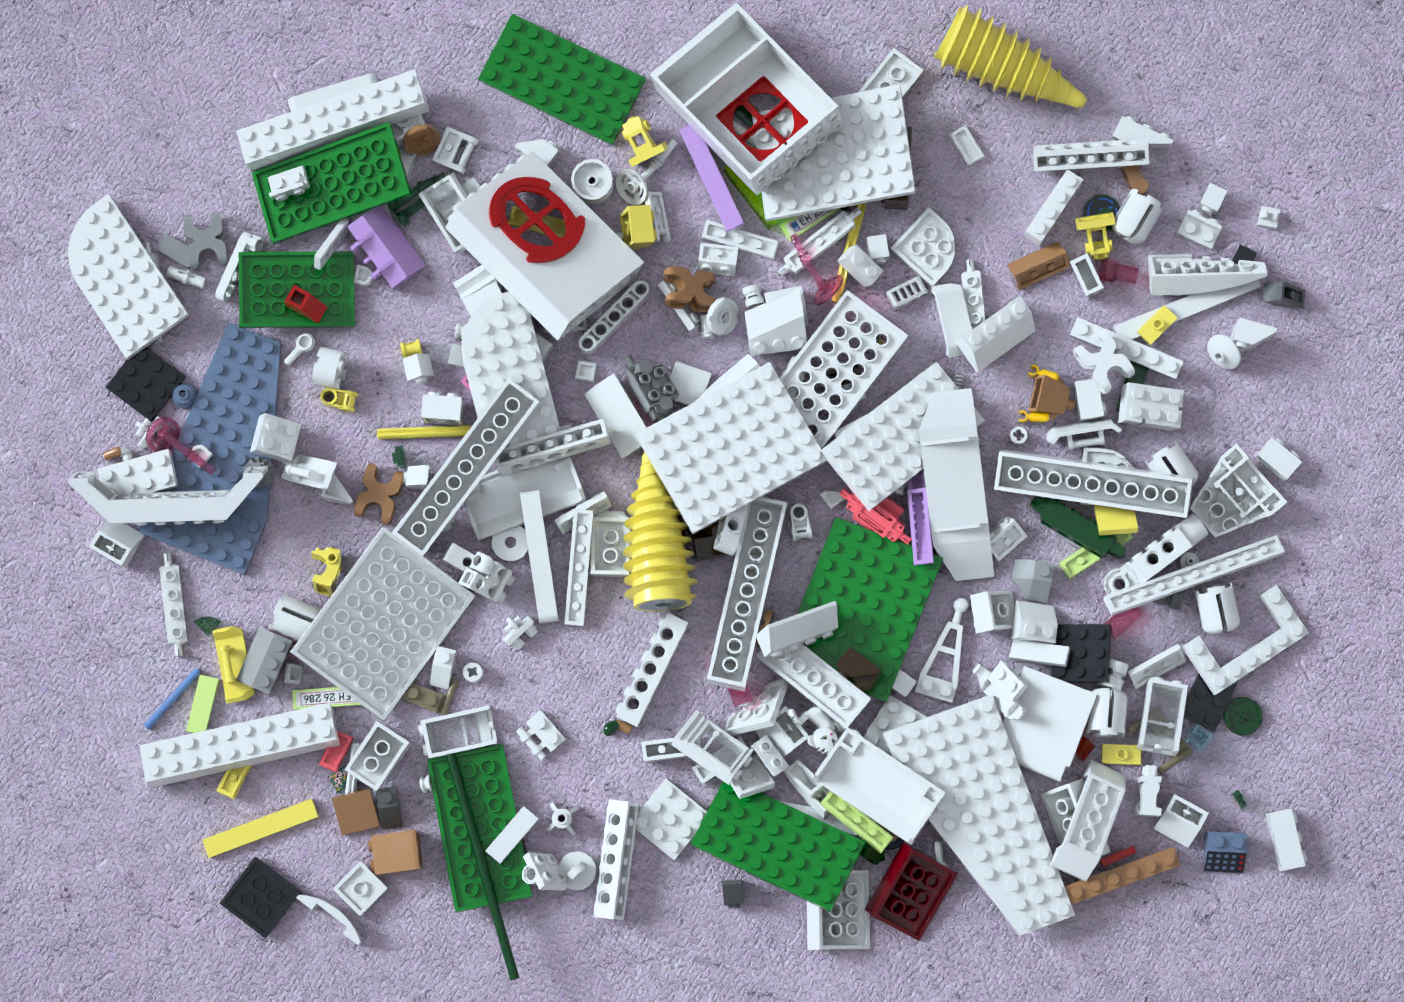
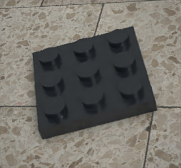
M145 347L132 358L125 361L105 388L152 422L172 397L174 389L182 384L186 376Z
M1058 624L1056 643L1052 645L1067 646L1070 648L1066 667L1051 665V677L1067 683H1110L1112 625Z
M255 856L219 904L267 939L302 891Z

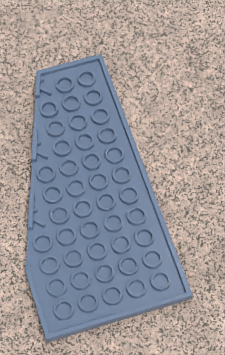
M228 322L172 452L179 487L161 492L231 490L243 478L245 464L251 458L262 457L272 464V459L250 453L259 416L264 413L276 416L281 343L247 329L239 328V326ZM196 445L205 446L213 454L201 469L190 458V451ZM271 482L261 488L254 487L223 523H213L212 520H205V523L194 524L193 521H186L185 524H174V521L166 522L164 525H155V522H147V525H141L139 532L245 575L268 522L267 514Z

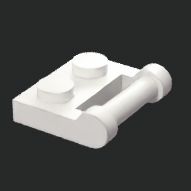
M447 126L432 162L464 175L467 161L479 140ZM462 141H465L467 145L458 165L454 164L453 161Z

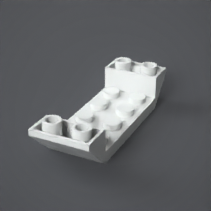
M1092 759L1089 760L1083 778H1086V782L1061 846L1056 848L1050 866L1083 881H1087L1100 860L1126 790L1125 775Z

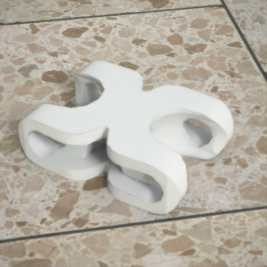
M1102 329L1097 334V341L1101 346L1100 352L1095 354L1089 353L1083 346H1077L1073 349V354L1083 369H1094L1092 375L1093 383L1103 394H1107L1111 390V383L1107 378L1109 371L1117 370L1124 377L1130 378L1135 375V370L1125 355L1121 353L1113 354L1116 349V343L1109 333Z

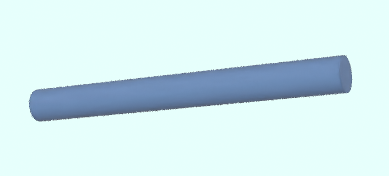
M195 668L148 719L144 726L150 730L202 672Z

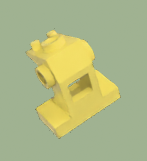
M635 116L623 124L624 130L622 134L625 140L630 142L636 156L628 160L631 167L668 149L665 141L658 145L653 142L648 132L651 130L650 123L646 119ZM642 133L646 143L639 146L635 135Z
M1113 212L1075 218L1077 230L1086 229L1087 232L1086 254H1090V258H1094L1095 261L1107 259L1106 257L1110 255L1113 246L1112 240L1107 239L1106 226L1115 224ZM1102 230L1103 240L1092 242L1091 232Z
M328 547L325 550L316 548V551H311L312 559L322 561L327 565V568L322 575H314L312 580L315 593L331 597L335 592V587L342 570L340 549Z

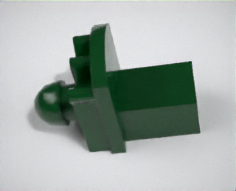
M865 842L866 844L860 854L863 858L876 865L885 860V851L879 853L870 844Z

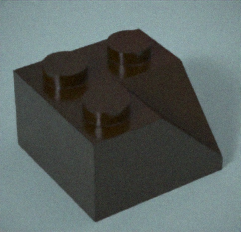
M720 520L695 534L691 532L696 561L730 556L715 550L713 547Z
M851 646L836 663L839 667L837 671L847 680L850 677L855 680V686L862 692L867 690L870 693L884 676L880 669Z

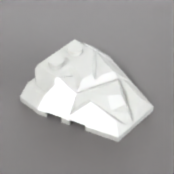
M1236 443L1221 456L1190 509L1214 537H1218L1273 515L1287 501L1270 484Z

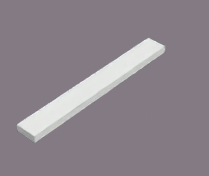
M1255 280L1228 289L1192 294L1165 306L1177 317L1175 322H1178L1256 290L1261 285L1259 280ZM1160 308L1116 325L1113 329L1115 333L1131 340L1141 337L1137 331Z

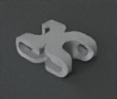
M219 212L211 214V225L204 230L194 226L191 216L183 217L185 237L188 242H191L187 248L191 270L199 269V258L206 252L216 255L220 266H227L226 246L222 240H219L223 235Z

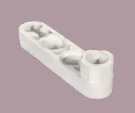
M247 232L241 234L217 287L216 299L223 302H228L231 299L239 281L238 252L261 251L263 248V238Z

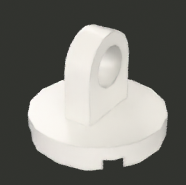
M571 852L564 856L559 863V868L565 875L569 886L568 889L584 890L595 880L596 864L586 853Z

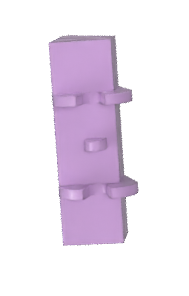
M383 206L369 211L347 226L357 240L350 247L352 252L354 253L363 248L368 254V257L363 262L366 264L372 260L378 268L370 275L373 280L383 275L394 290L426 267L423 260Z

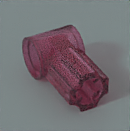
M1102 259L1099 279L1107 282L1119 281L1135 285L1139 268L1122 265L1118 261L1111 259Z

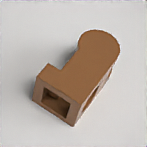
M1142 165L1121 166L1120 169L1129 189H1137V194L1145 195L1149 185L1139 170Z

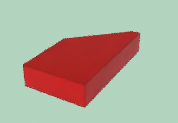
M1134 845L1100 859V865L1105 867L1135 854Z

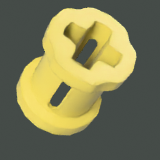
M419 339L410 343H400L403 358L417 353L422 354Z

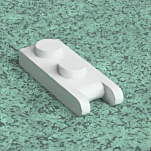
M648 191L645 205H650L651 210L654 212L653 229H656L657 233L655 242L660 241V235H662L664 242H670L671 237L662 192Z

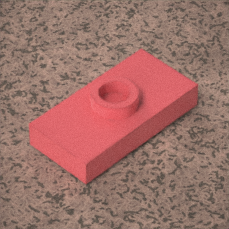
M338 730L340 746L326 748L319 762V766L335 773L338 772L354 739Z

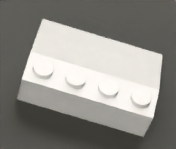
M852 870L831 913L807 902L808 950L870 949V914L865 910L869 903V870Z

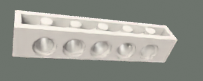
M1132 139L1036 145L1033 150L1034 171L1148 165L1149 140Z
M600 419L507 446L495 460L496 467L502 476L610 445L611 440L604 419Z
M667 613L666 617L662 615L657 625L660 629L657 634L653 633L649 641L652 645L649 651H644L641 657L643 663L633 673L632 678H634L632 686L628 684L623 694L626 698L623 703L619 702L615 710L618 719L638 728L689 625L688 622L670 613ZM671 630L674 635L672 639L665 640L662 637L663 632ZM662 647L665 650V654L662 657H656L654 655L656 648ZM650 664L656 666V672L652 675L645 672L646 667ZM638 683H647V690L644 692L638 691ZM630 700H638L639 707L637 709H630L628 707Z
M609 800L601 864L599 866L594 917L624 920L639 808L638 803Z

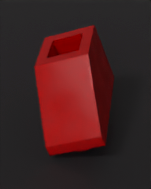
M293 285L284 301L286 307L317 324L327 310L326 305L296 285Z

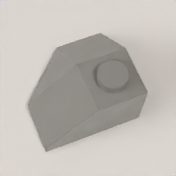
M1015 559L1012 579L1028 601L1047 604L1055 563Z

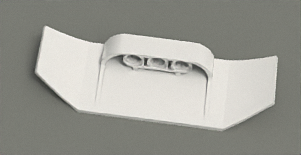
M972 388L933 392L919 429L933 547L939 556L943 558L944 564L955 581L994 577Z

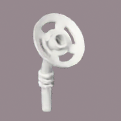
M672 139L667 144L668 149L656 155V158H653V162H650L651 165L641 175L631 169H624L618 173L616 188L619 195L627 203L639 205L646 200L647 186L645 181L656 169H660L659 166H662V163H665L666 157L678 144L675 140ZM626 174L627 177L624 179V183H622L623 176ZM627 189L630 193L634 194V198L630 197L625 190Z

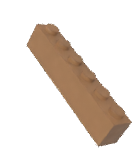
M1171 847L1090 876L1087 881L1079 880L1064 887L1072 905L1181 866L1175 848Z

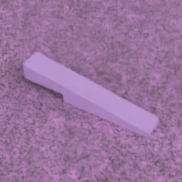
M690 125L679 129L680 137L726 232L743 226L744 222L706 142Z
M923 469L908 481L907 490L915 566L934 563Z

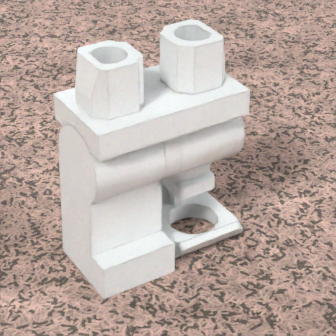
M477 552L470 567L485 573V575L483 576L466 568L459 584L494 602H503L506 597V593L503 591L505 585L510 586L515 580L512 571L493 561L491 557ZM481 557V562L476 566V560Z
M1145 765L1142 769V776L1138 777L1137 784H1141L1138 789L1140 801L1134 807V812L1138 817L1153 818L1161 816L1162 808H1156L1157 794L1160 790L1159 784L1162 780V777L1157 776L1158 766Z

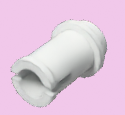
M707 314L699 316L702 330L700 336L704 340L714 338V333L707 326Z

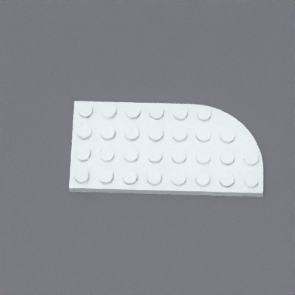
M107 194L92 205L78 220L71 234L68 249L69 265L73 277L124 356L130 359L188 317L189 313L111 195Z
M509 291L488 299L470 317L463 333L461 346L463 364L477 417L479 418L509 378L540 402L506 447L561 431L530 312Z

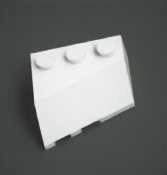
M800 288L794 289L792 293L786 296L781 295L777 297V300L764 303L744 312L751 356L802 349L807 343Z

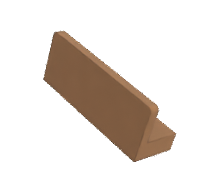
M1055 242L1007 264L1019 290L1071 267L1067 252L1059 242Z

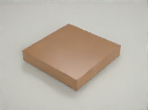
M370 788L332 798L342 836L380 826Z

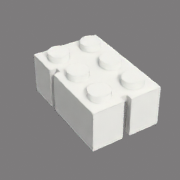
M1126 383L1121 388L1118 423L1134 426L1138 424L1141 427L1169 431L1177 430L1181 427L1182 411H1178V409L1183 406L1184 390Z

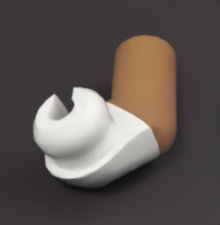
M115 447L103 453L106 461L118 456H122L123 461L133 459L132 451L129 448Z

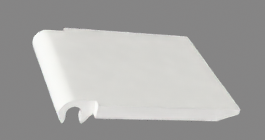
M1024 666L1020 678L1028 687L1018 700L1026 708L1027 712L1020 720L1005 717L1003 725L1019 766L1061 782L1066 767H1071L1097 694Z

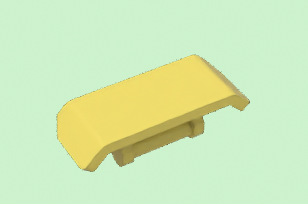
M230 626L213 630L226 703L247 700L255 694L254 688L236 681L247 656L242 628Z

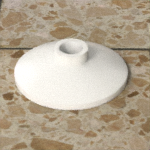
M1220 334L1210 338L1207 348L1211 359L1224 369H1234L1241 361V353L1236 343L1229 337Z

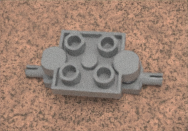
M631 354L625 356L624 359L629 366L626 370V374L630 379L628 383L645 414H649L652 421H660L666 418L673 407L672 400L680 394L662 362L652 365L646 359L636 364Z

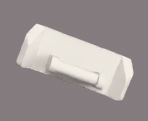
M951 283L933 286L932 293L936 299L937 310L947 346L946 354L949 358L963 356V352L955 341L971 331L972 327L962 287Z
M1110 418L1054 426L1048 432L1046 439L1049 443L1054 444L1059 437L1066 436L1068 451L1074 450V448L1105 445L1103 430L1112 428L1120 434L1123 429ZM1093 431L1098 433V437L1072 440V435Z
M294 454L292 461L287 462L285 465L282 479L328 491L338 463Z

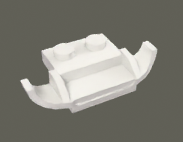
M1003 661L997 665L993 672L980 664L974 668L973 672L978 676L982 692L987 696L993 695L996 706L1005 717L1020 720L1027 712L1026 708L1018 700L1028 687L1023 680Z

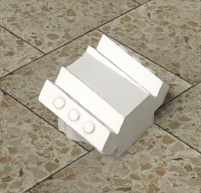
M483 265L453 283L470 316L485 301L501 294L495 278Z

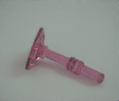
M793 234L790 236V239L799 254L798 258L802 266L806 267L818 285L814 303L822 305L839 290L843 283V277L836 275L828 280L822 279L812 264L813 260L809 252L805 251L797 234Z
M160 417L152 422L146 433V444L151 451L159 452L166 449L171 450L175 447L184 454L185 458L188 457L187 459L191 460V463L195 462L210 475L216 471L214 467L199 457V453L195 454V450L192 451V448H188L178 441L180 428L174 419ZM169 423L173 424L176 430H174V429H173L171 426H169L168 424H169ZM162 425L163 428L158 431L157 435H153L156 428ZM154 441H155V443H156L158 446L161 447L160 449H157V448L154 446V444H153Z

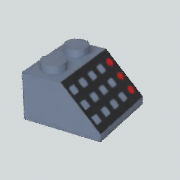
M1205 832L1204 871L1243 873L1247 854V833Z

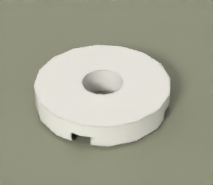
M722 297L711 305L707 314V326L712 333L726 335L734 329L738 321L737 313H739L737 303L732 299Z
M521 526L495 534L492 537V549L497 557L508 562L518 561L528 552L526 531ZM508 538L516 540V545L513 548H508L505 545Z

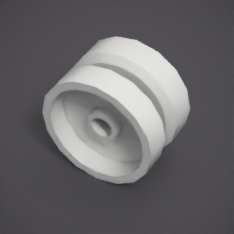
M595 159L584 160L572 172L571 183L573 192L586 205H600L609 199L614 184L612 173L606 164Z

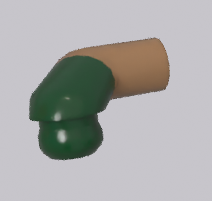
M616 719L604 725L603 733L606 736H612L613 732L620 730L629 735L633 726Z

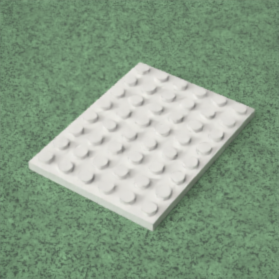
M900 84L831 98L839 107L843 120L841 127L837 131L830 133L823 143L817 144L810 154L799 159L794 167L786 170L780 179L774 180L767 190L762 192L766 221L916 193ZM789 108L782 110L770 121V124L784 138H788L791 135L794 127L793 114ZM771 110L761 111L759 113L761 115H766ZM752 116L754 125L756 124L757 120ZM761 128L755 133L756 149L768 150L779 145V142L765 128Z
M770 362L635 435L692 534L827 462V459L820 452V446Z
M382 527L290 652L384 721L475 595L385 527Z

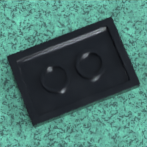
M1198 673L1186 698L1183 718L1215 732L1239 680L1218 694L1213 695Z

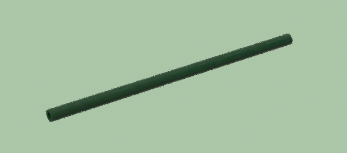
M451 753L446 755L453 784L510 981L516 980L520 977L456 755Z

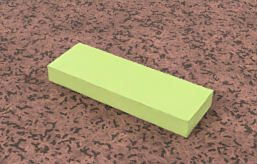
M204 675L199 676L186 729L187 732L197 733L208 729L220 679Z

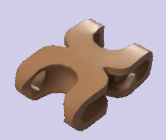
M672 266L665 269L663 272L665 282L673 284L678 290L672 291L665 297V305L670 308L683 309L688 303L693 311L708 313L716 298L708 296L704 292V288L708 289L716 282L715 274L700 270L693 277L687 268Z
M369 463L362 480L363 485L368 491L358 494L354 507V516L363 517L369 506L373 504L379 505L382 508L381 521L384 525L389 526L396 511V505L390 498L396 497L401 493L404 472L396 471L389 483L380 484L376 480L377 466Z

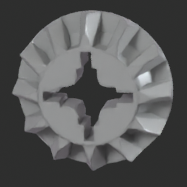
M262 457L251 458L245 464L243 470L244 473L248 467L268 466L265 477L255 486L256 488L268 485L274 476L273 465Z

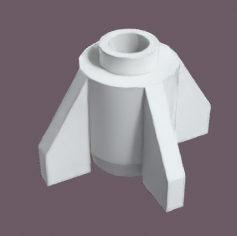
M552 802L550 806L554 810L552 815L553 823L546 830L549 833L555 827L559 829L567 828L572 836H574L576 833L570 825L573 820L572 815L579 810V807L576 806L569 811L557 809ZM560 815L565 816L564 822H559Z

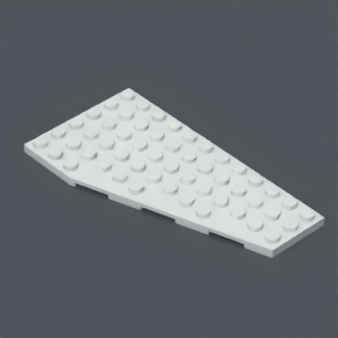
M992 694L883 733L891 757L946 792L930 816L929 823L964 864L968 872L999 908L1019 936L1075 916L1057 868L1050 866L1053 859L1051 849Z

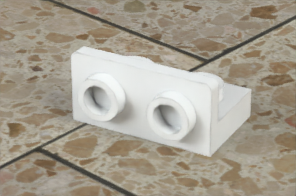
M304 166L268 177L271 188L269 196L277 201L286 200L287 196L292 194L301 195L305 193V190L310 189Z
M1188 210L1177 235L1211 250L1223 226L1219 225L1220 222L1215 219L1202 217V213L1196 210Z
M701 243L697 271H707L723 276H735L738 247Z
M1009 516L1003 517L994 528L989 530L992 555L997 561H1000L1028 537L1013 518Z
M767 735L752 745V748L773 777L778 776L789 767Z

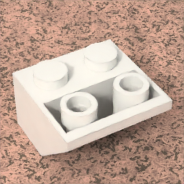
M107 521L98 530L89 548L126 568L146 535L128 525L116 526V523H109Z
M786 706L779 711L774 726L755 730L760 739L767 735L783 758L808 740L809 737L801 725L794 724L788 715L789 709Z
M1172 794L1153 829L1188 848L1200 831L1209 813L1176 794Z

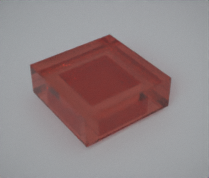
M1083 736L1075 755L1084 762L1095 746L1089 739Z

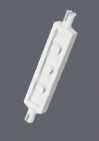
M856 207L849 214L845 211L839 213L784 258L786 265L777 272L781 277L790 270L796 274L799 273L856 227L854 219L862 214L861 210Z
M970 259V261L966 260L967 271L962 273L961 276L971 327L974 329L985 321L986 317L981 272L975 270L974 259Z
M166 553L163 554L165 565L159 568L167 641L169 645L174 646L175 657H178V649L180 656H183L182 645L187 642L179 565L172 564L171 553H168L167 561Z

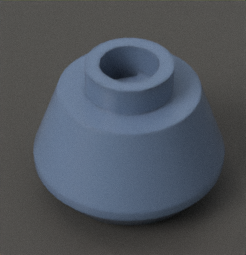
M183 383L174 389L172 400L177 407L189 409L195 402L198 392L193 385Z

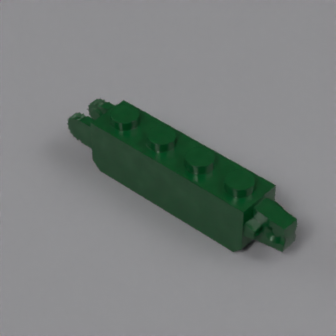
M1035 496L1031 501L1030 507L1040 514L1041 524L1100 559L1106 558L1108 554L1114 558L1116 557V559L1118 558V560L1125 557L1126 549L1116 542L1117 537L1114 536L1115 534L1099 535L1097 522L1091 518L1085 519L1078 510L1068 509L1065 507V503L1059 499L1053 500L1050 498L1046 500Z

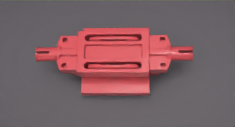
M845 488L839 494L848 500L846 508L854 513L852 519L866 529L878 533L883 538L886 536L892 542L899 538L908 545L912 540L903 532L905 525L899 519L906 509L890 497H887L872 510L868 511L856 495H852Z

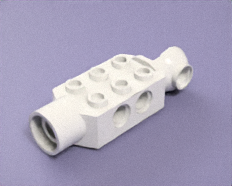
M1190 514L1174 526L1173 529L1171 528L1160 537L1161 541L1159 543L1155 540L1145 548L1146 552L1144 554L1140 551L1122 567L1110 571L1104 580L1106 593L1109 595L1120 591L1114 585L1116 580L1123 582V589L1148 581L1208 536V531L1196 515ZM1163 546H1167L1170 553H1166L1163 550ZM1148 557L1154 560L1153 565L1148 562Z

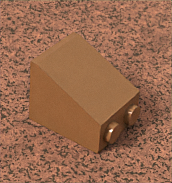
M418 830L374 835L368 841L369 852H373V860H370L371 871H375V875L424 870L420 833Z

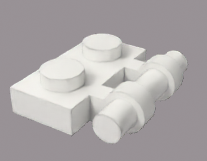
M541 710L526 722L531 728L529 731L526 732L522 726L516 730L520 736L519 739L528 745L531 753L537 756L540 761L546 757L542 751L545 747L552 752L566 740ZM534 734L542 741L539 745L531 738Z

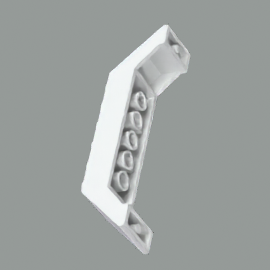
M268 466L248 467L243 473V478L231 490L115 493L95 476V471L75 472L68 481L109 523H116V526H126L128 523H135V525L141 526L147 525V522H155V525H164L166 522L174 521V524H185L186 521L201 524L205 523V520H212L213 523H223L268 471Z

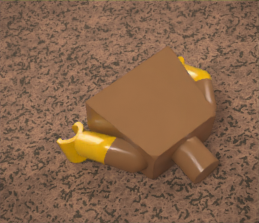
M1037 365L1030 366L1031 369L1037 371L1034 374L1028 372L1030 378H1036L1028 409L1031 413L1027 414L1023 410L1019 411L1018 413L1025 414L1026 418L1024 420L1018 419V421L1021 423H1025L1028 420L1031 422H1047L1056 419L1058 415L1064 414L1065 409L1072 411L1075 408L1076 401L1068 398L1070 388L1065 386V382L1055 372L1045 369L1039 370Z

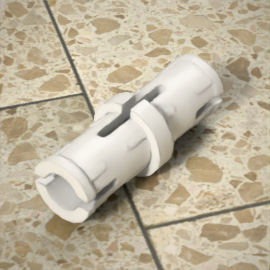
M169 266L166 274L168 278L178 280L184 285L196 286L200 289H203L206 283L205 277L195 275L189 270L184 271Z

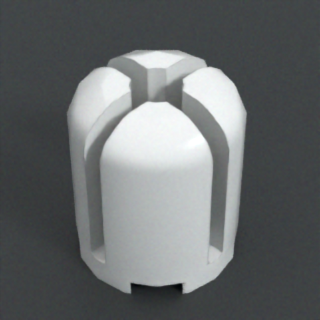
M1137 189L1130 190L1115 216V224L1112 225L1115 234L1133 244H1141L1146 240L1164 208H1160L1161 203L1150 195L1137 194Z
M1177 440L1174 441L1176 445L1169 448V446H1166L1154 454V460L1151 462L1144 461L1151 471L1174 474L1163 459L1166 456L1178 475L1194 477L1193 484L1198 479L1197 470Z
M1228 583L1229 587L1219 584L1203 587L1200 593L1198 590H1194L1202 628L1205 632L1220 634L1223 631H1233L1239 626L1240 618L1232 583Z
M283 594L284 600L279 599L273 612V619L275 620L273 625L269 624L268 629L298 641L321 610Z
M1098 688L1093 690L1092 692L1096 693L1097 697L1087 722L1086 735L1093 732L1095 737L1110 738L1113 735L1120 734V738H1124L1128 699L1126 694L1118 689Z

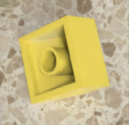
M628 206L619 215L621 233L623 234L622 241L633 251L650 247L657 238L656 229H653L654 212L651 210V206Z

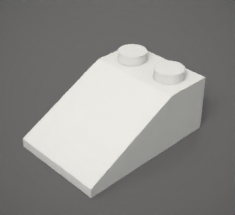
M376 721L344 770L378 791L411 744Z

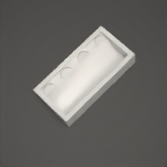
M612 374L584 395L598 419H604L611 441L621 458L625 459L642 448L635 435L648 426L616 374Z

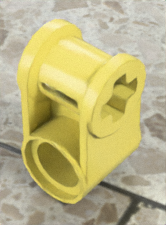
M325 388L321 392L320 398L326 407L355 413L354 404L359 394L348 390ZM329 393L335 395L334 400L331 402L325 401V396Z

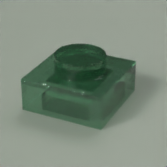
M403 446L395 447V452L392 453L394 464H397L399 468L407 467Z

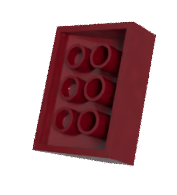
M903 842L865 910L874 918L920 941L958 873Z

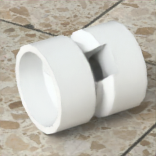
M1110 659V683H1097V685L1109 688L1110 690L1118 689L1121 691L1124 683L1122 677L1126 676L1129 665Z

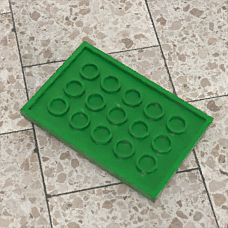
M334 251L321 270L314 268V256L317 252H238L239 328L355 327L353 252ZM293 285L312 294L327 306V310L318 324L285 306L284 301Z

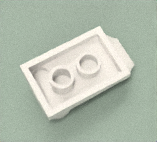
M603 511L596 517H593L591 576L626 577L629 575L630 572L623 568L624 563L630 560V558L623 555V550L630 546L629 543L623 540L624 535L630 532V529L624 526L625 521L629 519L624 511Z

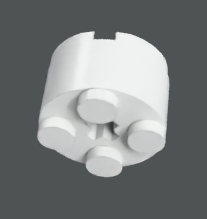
M320 347L317 353V357L320 358H318L317 363L315 362L313 368V384L339 389L341 381L345 380L346 370L344 369V364L347 363L349 354L335 349Z

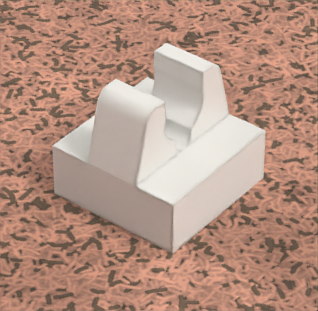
M1261 206L1257 226L1276 230L1280 210Z

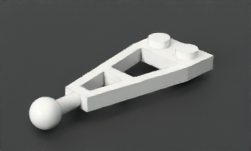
M957 598L954 601L953 608L955 613L952 622H947L925 663L917 682L916 693L949 703L953 702L958 685L963 626L959 625L962 613L967 611L969 606L965 598ZM950 629L957 630L955 649L942 646ZM938 651L954 656L952 683L926 675Z

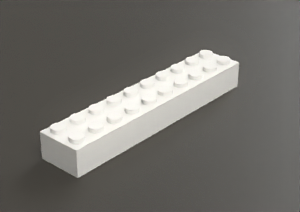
M414 69L237 130V135L245 163L251 172L379 125L388 122L394 124L429 112L430 110L421 80Z
M508 378L392 534L424 556L540 401Z
M1002 449L999 451L994 490L1187 518L1194 477Z
M761 497L748 506L709 667L708 684L745 692L757 640L756 635L760 628L787 510V502Z
M330 703L140 745L145 781L150 788L242 768L248 765L251 766L322 750L328 747L340 746L334 709Z

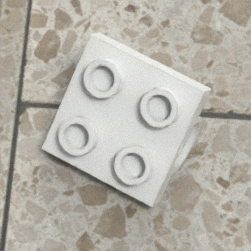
M528 852L523 856L527 864L522 872V878L525 883L536 884L539 890L564 891L569 887L565 875L561 872L557 859L553 854Z

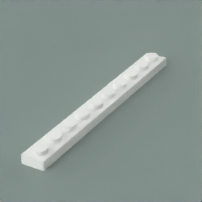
M1277 535L1106 595L1103 600L1111 616L1281 556L1285 553V550Z

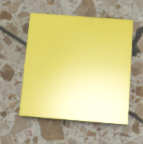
M1094 504L1099 535L1138 533L1135 510Z

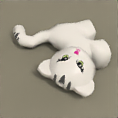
M819 707L810 708L802 713L800 717H797L794 709H789L788 711L789 718L794 724L802 725L808 719L817 726L818 729L808 737L807 743L815 747L822 754L828 755L839 740L837 735L846 730Z

